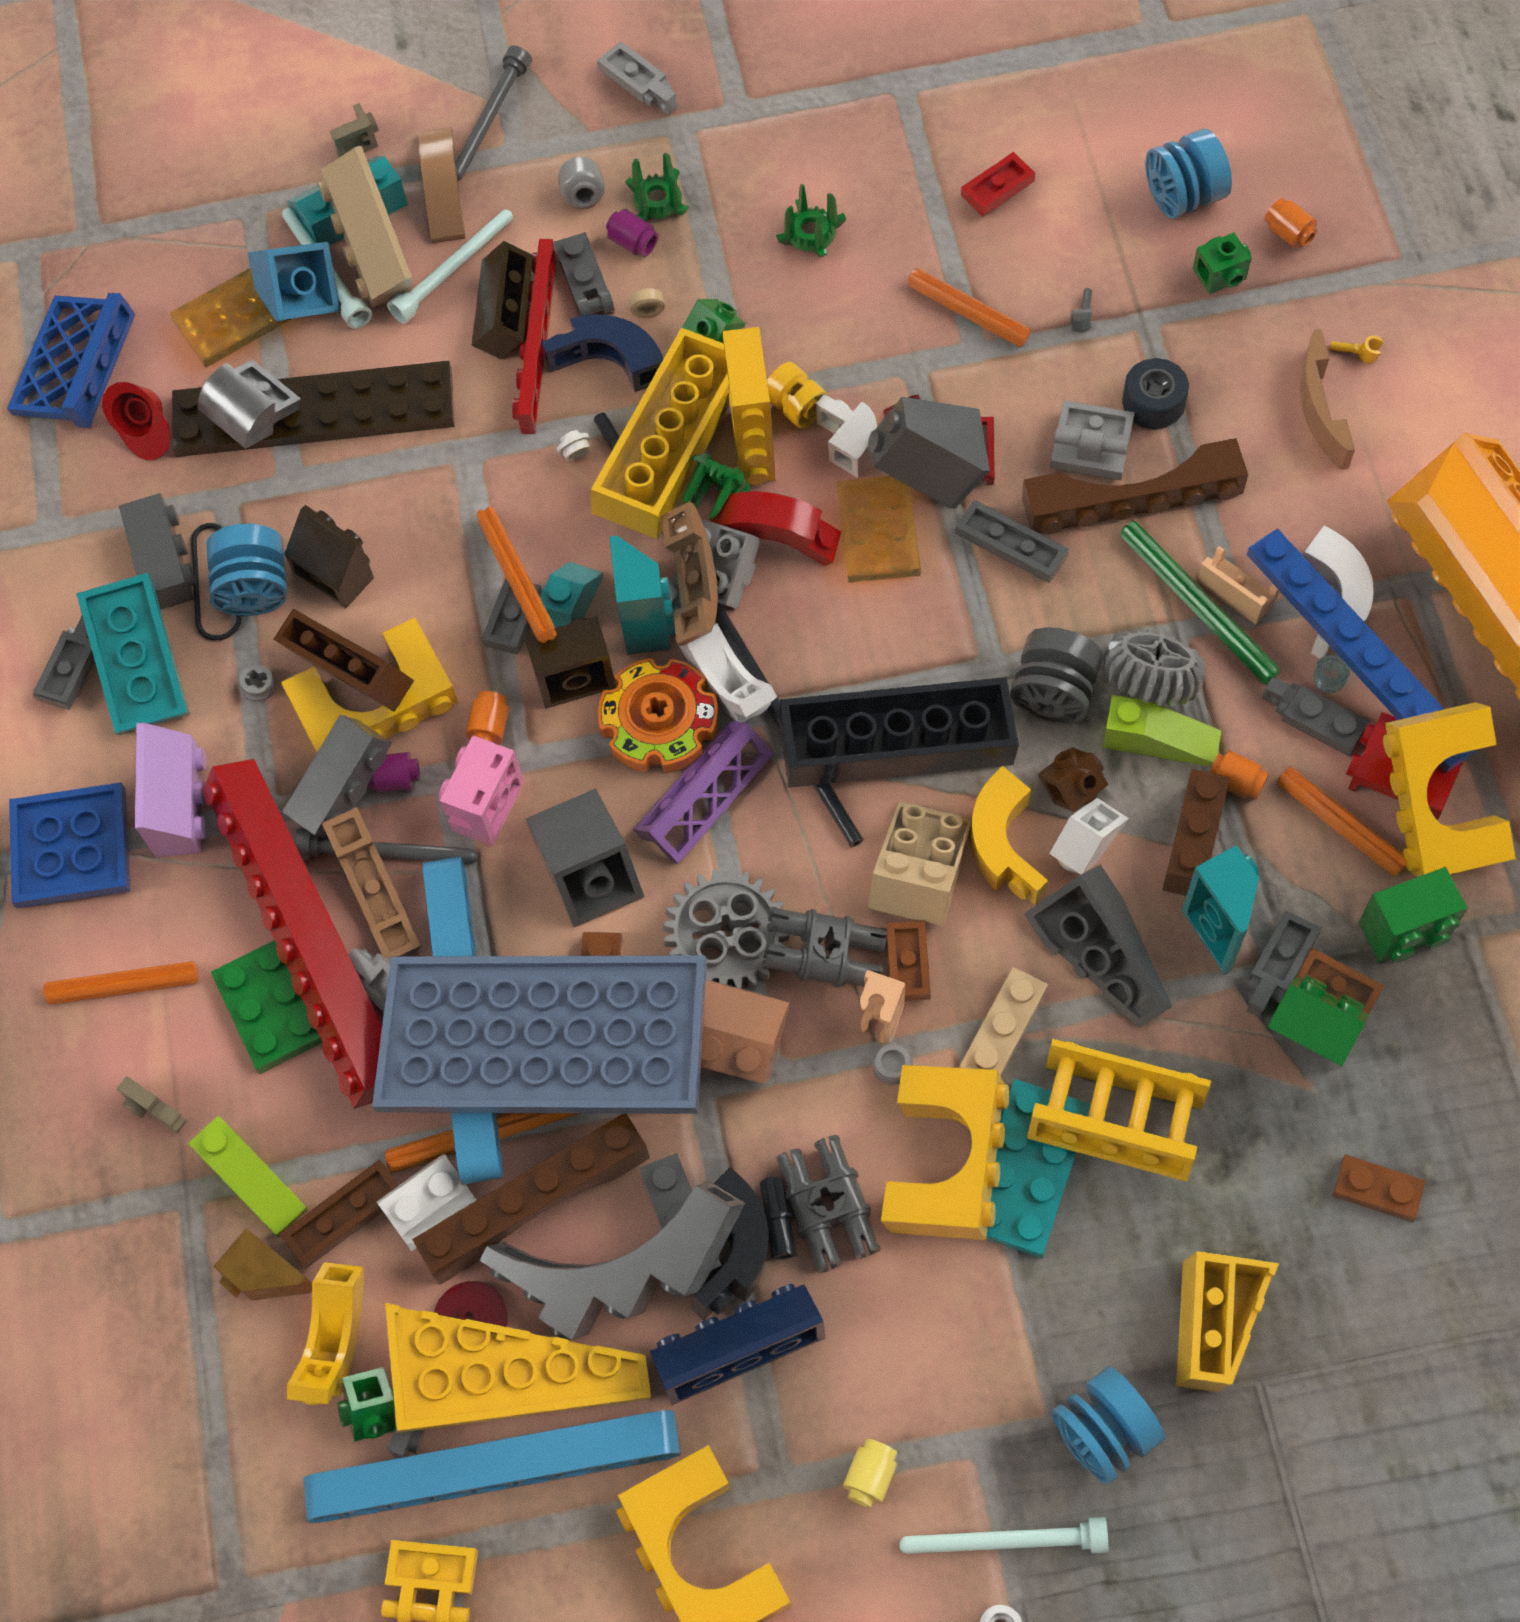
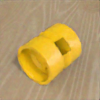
M786 362L780 365L767 379L770 403L778 410H783V415L799 429L806 428L817 420L816 403L824 394L827 396L829 394L814 380H809V376L794 362Z

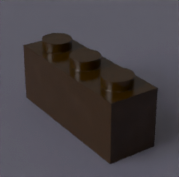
M503 241L482 259L471 346L499 359L506 356L524 340L533 260L532 254L506 241Z

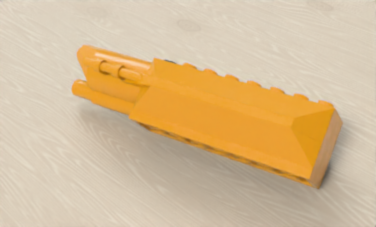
M1465 432L1386 502L1393 511L1391 516L1394 522L1400 528L1406 530L1413 539L1411 545L1415 552L1422 558L1427 559L1433 570L1431 573L1433 578L1439 585L1447 588L1453 596L1452 604L1463 617H1467L1475 628L1473 629L1475 638L1480 644L1488 647L1494 655V665L1498 671L1511 679L1517 688L1515 694L1520 701V468L1498 439Z

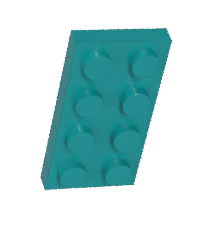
M144 573L76 593L115 734L122 735L135 731L136 723L156 725L190 715L151 575Z
M1014 1079L1009 1093L1008 1107L1004 1109L1000 1123H1003L1005 1128L1003 1147L997 1148L996 1162H999L1000 1181L998 1187H992L991 1202L995 1203V1222L993 1227H988L986 1240L1043 1258L1076 1152L1027 1139L1035 1103L1048 1106L1051 1091ZM1067 1096L1064 1111L1088 1117L1091 1104Z

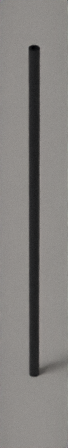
M602 412L594 417V422L610 449L613 450L620 436L606 413ZM717 602L715 623L720 627L732 651L753 677L769 684L723 606ZM777 697L770 702L771 705L768 707V711L780 729V700ZM830 784L813 785L849 846L855 847L862 843L864 839Z

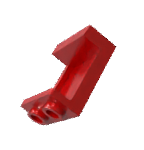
M1381 712L1376 725L1368 722L1360 740L1361 744L1366 745L1365 751L1362 756L1354 754L1346 772V775L1353 777L1348 787L1349 790L1355 792L1357 786L1362 785L1399 801L1390 784V774L1394 772L1392 759L1386 754L1383 744V737L1387 734L1385 723L1396 721L1397 719L1394 716ZM1463 762L1448 773H1445L1438 765L1429 779L1427 802L1431 813L1437 821L1445 807Z

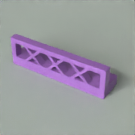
M728 721L714 739L703 749V753L688 766L633 830L642 840L654 842L673 863L679 864L774 753L747 722ZM749 741L760 754L750 765H741V749ZM723 770H732V786L726 792H717L718 775ZM698 798H708V813L702 820H693V804ZM684 825V840L675 850L664 837L674 826Z

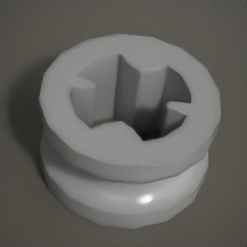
M252 665L244 669L240 675L239 682L247 699L260 702L272 695L275 683L272 673L267 667ZM258 677L263 682V686L256 688L255 685H252L251 680Z

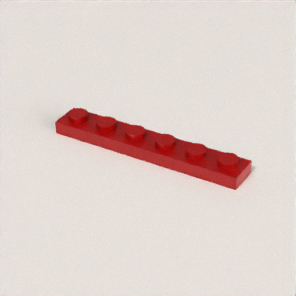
M539 239L537 253H532L531 271L535 275L534 281H530L528 302H531L530 310H527L525 331H527V338L520 344V358L524 360L523 369L518 368L516 373L517 390H520L519 398H514L512 404V416L514 420H518L521 434H536L545 361L542 342L547 340L557 263L553 239Z

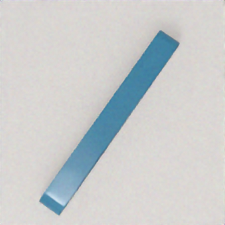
M458 856L423 863L433 956H476L468 885L462 857ZM451 1113L457 1167L462 1185L503 1178L496 1113Z
M664 1410L311 1474L303 1477L307 1522L321 1523L672 1459L681 1455L675 1412Z

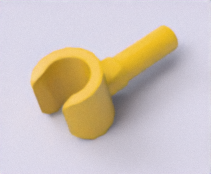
M1372 335L1366 338L1363 344L1331 341L1330 350L1358 354L1362 362L1371 364L1381 355L1380 351L1374 350L1380 349L1383 340L1378 336Z

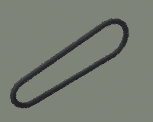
M205 523L195 529L191 539L192 566L196 584L193 585L195 624L198 632L204 638L223 640L237 632L241 625L242 616L237 615L233 628L221 635L209 634L202 628L197 536L207 528L217 530L222 528L216 523Z

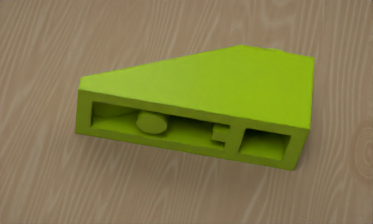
M1112 695L1102 748L1211 767L1218 755L1221 730L1166 707L1158 706L1153 702L1145 703L1141 699Z
M219 1115L188 1143L278 1238L281 1232L291 1226L308 1210L299 1198Z

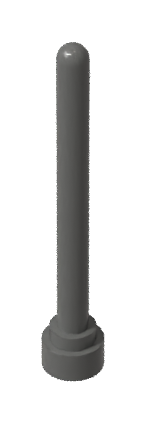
M510 46L503 57L504 72L455 162L458 181L463 178L515 78L525 74L532 62L531 55L519 46Z
M306 829L296 830L294 843L303 860H312L313 856L319 857L321 853L335 854L329 838L315 836ZM374 842L380 857L436 861L461 856L463 862L468 864L475 863L478 859L477 851L472 848Z

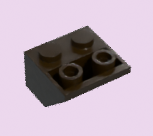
M304 505L300 509L284 553L292 572L344 608H347L374 579L369 566L370 559L362 548V539L350 529L345 531L336 526L335 521L324 511L319 510L315 512L307 505Z

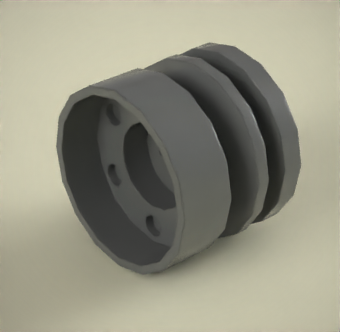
M1052 627L1034 629L1027 636L1021 655L1022 665L1017 668L1015 681H1013L1010 697L1012 701L1024 712L1047 721L1072 723L1082 720L1086 717L1089 701L1093 693L1092 685L1096 683L1103 659L1100 647L1089 638L1074 631Z

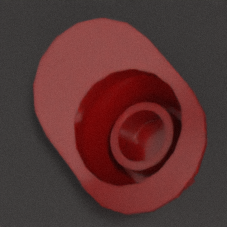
M116 382L109 386L102 398L103 413L109 424L136 456L144 460H156L162 457L169 448L171 434L169 424L163 415L161 400L157 394L148 388L129 382Z

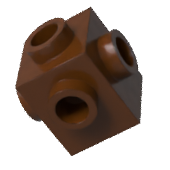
M1073 747L1060 752L1054 758V762L1038 774L1053 803L1073 812L1095 800L1098 793L1108 786L1102 774L1104 770L1103 765L1098 757L1091 752L1086 753Z

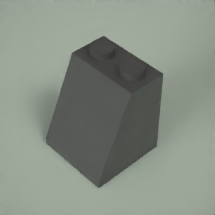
M901 397L869 436L868 447L872 452L875 468L949 508L956 509L990 472L980 410L977 408Z
M596 788L526 818L535 844L573 927L644 897L626 844Z

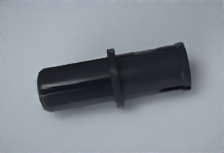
M768 1177L760 1182V1189L768 1223L771 1259L776 1261L786 1260L797 1256L791 1227L794 1215L788 1210L783 1179L781 1177Z

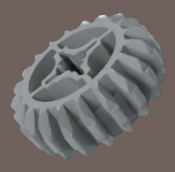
M1133 630L1132 633L1128 631L1121 632L1120 635L1113 636L1103 657V676L1109 680L1111 686L1118 687L1120 693L1131 695V699L1138 698L1145 703L1153 702L1158 706L1168 704L1172 707L1176 706L1177 703L1183 705L1187 704L1190 700H1195L1206 676L1204 674L1206 670L1204 666L1205 660L1199 656V652L1196 649L1189 648L1188 643L1177 641L1176 637L1164 636L1163 632L1161 634L1152 633L1150 630L1146 632Z

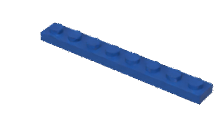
M1278 528L1248 548L1247 556L1397 720L1444 710V707ZM1477 750L1453 755L1445 759L1439 766L1445 773H1448L1475 754Z

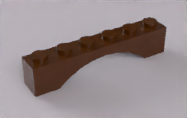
M1237 438L1200 445L1193 455L1177 468L1157 478L1140 483L1125 485L1094 484L1074 479L1060 472L1024 479L1022 501L1030 529L1038 533L1054 534L1061 529L1074 526L1089 527L1100 521L1110 519L1125 520L1132 515L1146 512L1161 513L1168 508L1182 505L1188 507L1196 506L1207 500L1218 498L1223 500L1232 499L1244 493L1248 472Z
M623 1113L412 1240L432 1276L441 1285L478 1262L487 1246L498 1244L541 1213L585 1190L615 1180L650 1159L647 1146L627 1113Z

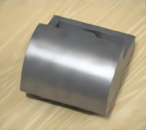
M252 359L235 369L227 363L220 366L205 382L199 395L198 410L246 449L272 435L275 422L299 410L301 398Z

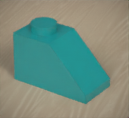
M568 562L551 573L540 595V599L555 628L568 625L575 619L585 617L601 583L603 572Z

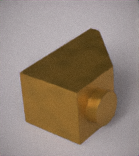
M247 1228L213 1266L223 1275L218 1283L236 1298L241 1292L251 1300L306 1294L312 1291V1283Z

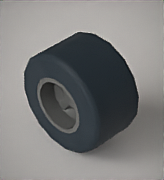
M1152 358L1142 360L1134 365L1126 375L1122 397L1124 411L1135 412L1133 422L1141 427L1159 429L1172 425L1178 421L1185 410L1189 390L1187 375L1179 365L1167 359Z

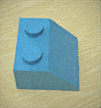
M329 242L248 252L254 288L275 321L340 311Z

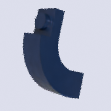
M595 314L570 319L572 331L554 335L542 342L545 360L550 372L588 359H606L623 368L635 392L648 388L664 359L656 342L645 330L631 321L610 315Z

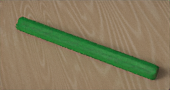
M1131 521L1122 528L1121 538L1263 684H1268L1272 677L1277 678L1280 668L1138 522Z

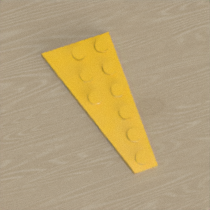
M385 1303L397 1433L650 1400L651 1398L646 1355L598 1345L591 1346L571 1342L564 1338L554 1336L551 1338L531 1334L529 1331L469 1319L461 1320L438 1315V1313L417 1311Z

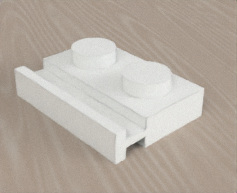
M442 1154L378 1200L377 1203L412 1252L417 1248L412 1240L413 1238L477 1200L467 1185H462L458 1172L446 1155Z

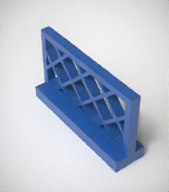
M108 292L106 299L54 295L7 407V410L12 415L72 420L77 427L90 428L135 317L134 311L121 293ZM62 308L75 309L76 312L60 322L58 321ZM101 310L98 319L88 324L85 318L95 311ZM82 321L85 327L68 337L65 330ZM61 333L64 340L47 350L46 347L49 340ZM90 336L87 346L77 352L74 346ZM70 349L73 356L56 365L53 359ZM49 362L52 369L35 378L34 375L37 369ZM79 364L75 375L65 381L62 374ZM58 377L61 384L44 394L41 387ZM37 390L40 398L28 405L23 404L25 397ZM67 393L62 408L51 406V402Z

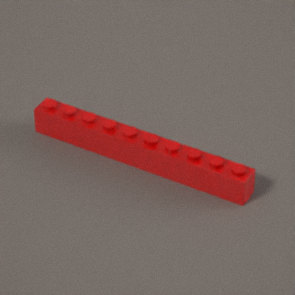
M255 759L212 766L207 781L203 785L205 801L208 805H212L217 816L219 831L223 836H226L232 848L233 861L237 867H241L247 880L248 893L251 898L256 899L261 910L263 925L268 931H271L276 942L278 957L281 962L286 963L292 976L293 989L297 995H301L307 1008L308 1021L312 1028L317 1030L323 1042L324 1055L329 1062H332L338 1074L341 1092L348 1096L353 1109L372 1104L382 1032L380 1019Z

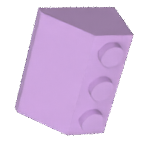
M136 723L135 829L155 857L201 853V839H206L207 835L205 818L201 816V805L206 804L203 795L204 782H201V771L207 768L204 748H199L195 739L190 734L148 723Z

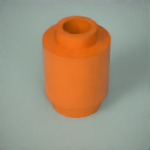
M1278 199L1265 215V221L1269 223V229L1293 248H1298L1301 245L1303 247L1307 246L1317 234V220L1292 200Z
M481 691L478 693L477 698L472 702L466 729V737L471 740L472 736H476L498 745L502 743L509 713L507 698L504 695L494 691Z
M1228 750L1225 756L1218 753L1209 771L1211 774L1230 778L1227 791L1245 800L1247 797L1257 800L1270 774L1262 770L1263 765L1231 750Z

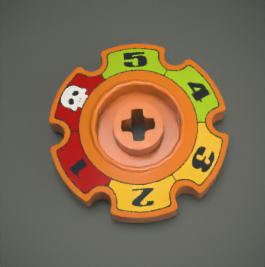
M653 658L630 664L614 676L616 688L610 691L604 690L599 701L598 721L603 738H613L609 742L612 755L624 765L640 772H648L652 765H660L664 773L674 772L689 766L703 753L701 742L713 740L717 733L719 712L715 693L704 692L707 689V681L700 671L676 659H669L668 663L664 666L656 665Z

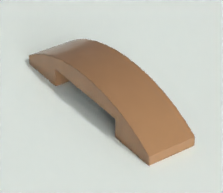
M452 127L419 131L420 163L432 243L464 239L466 237L459 196Z
M1316 329L1310 338L1301 371L1300 393L1307 424L1324 453L1341 470L1349 469L1355 447L1347 419L1332 421L1321 382V379H1324L1330 358L1322 330Z
M690 501L661 516L665 548L674 552L681 608L673 611L676 641L680 646H684L711 633L716 619L718 602L716 571L711 547L700 515L695 505Z
M356 807L323 822L324 830L341 863L381 954L391 960V957H400L420 948V942L358 808Z

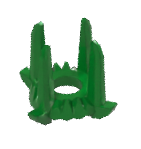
M666 152L663 153V175L659 176L655 173L652 177L649 174L646 180L643 179L640 162L636 158L632 162V178L629 177L625 181L626 185L634 192L633 204L639 212L637 216L645 221L667 218L673 214L684 215L689 206L682 204V193L677 185L680 170L673 168L671 157ZM654 190H662L667 194L661 201H652L648 198L649 193Z
M800 184L799 199L795 200L798 212L793 213V206L787 208L784 218V233L778 234L776 237L780 244H792L797 249L805 252H816L818 257H824L827 255L825 248L834 240L836 229L846 221V216L844 213L838 215L836 199L831 193L827 194V212L823 208L820 210L818 206L808 208L805 186ZM808 222H815L814 234L805 233L801 229L802 226Z
M701 453L694 455L690 459L697 462V465L683 493L682 504L689 502L696 492L692 503L697 509L712 484L717 486V491L721 490L709 516L712 520L720 512L730 494L751 490L750 485L744 479V472L741 469L735 467L733 470L725 464L712 460V455Z

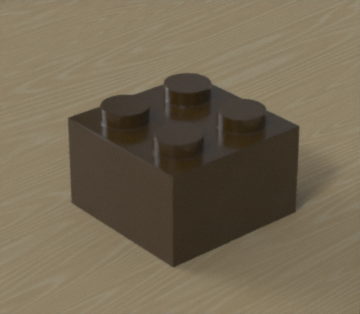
M597 616L578 618L571 621L568 625L554 628L557 633L555 639H548L545 643L539 642L534 633L524 637L545 709L616 688L609 653Z

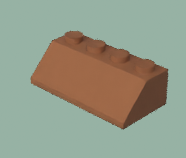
M706 979L701 1067L761 1084L766 1083L772 1077L790 1002Z

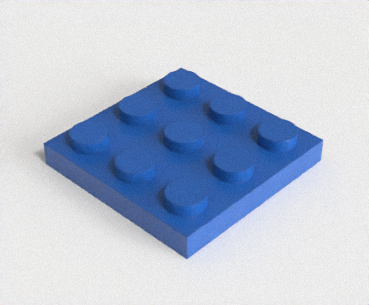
M121 782L9 799L12 904L16 908L130 891L126 789Z

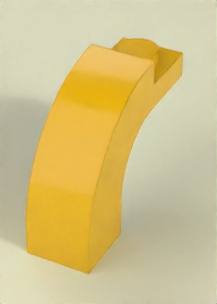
M1002 766L985 783L977 797L971 826L972 853L982 876L995 891L1007 881L1009 882L1010 890L1017 897L1023 900L1027 898L1036 905L1046 895L1048 880L1012 849L1006 835L1010 824L1029 806L1031 789Z
M324 1262L312 1281V1313L309 1335L303 1356L287 1383V1400L302 1401L308 1405L329 1404L333 1396H341L343 1392L342 1378L349 1376L360 1328L364 1292V1267Z

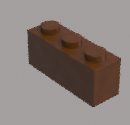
M1191 769L1163 883V891L1186 896L1195 867L1212 858L1230 778Z

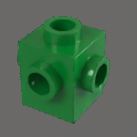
M1235 232L1223 237H1214L1206 244L1197 247L1193 270L1209 294L1226 287H1235L1247 279L1249 266L1252 261L1250 249L1245 243L1240 242Z
M697 299L682 328L724 344L722 331L743 329L746 323L736 315L737 311L735 308L718 299Z
M384 1367L343 1377L344 1400L337 1402L338 1413L342 1427L350 1425L354 1442L367 1438H378L385 1433L395 1431L393 1387L390 1388Z

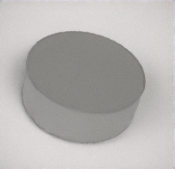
M888 1043L881 1046L873 1057V1070L876 1077L888 1085L900 1084L902 1065H913L910 1051L898 1043Z

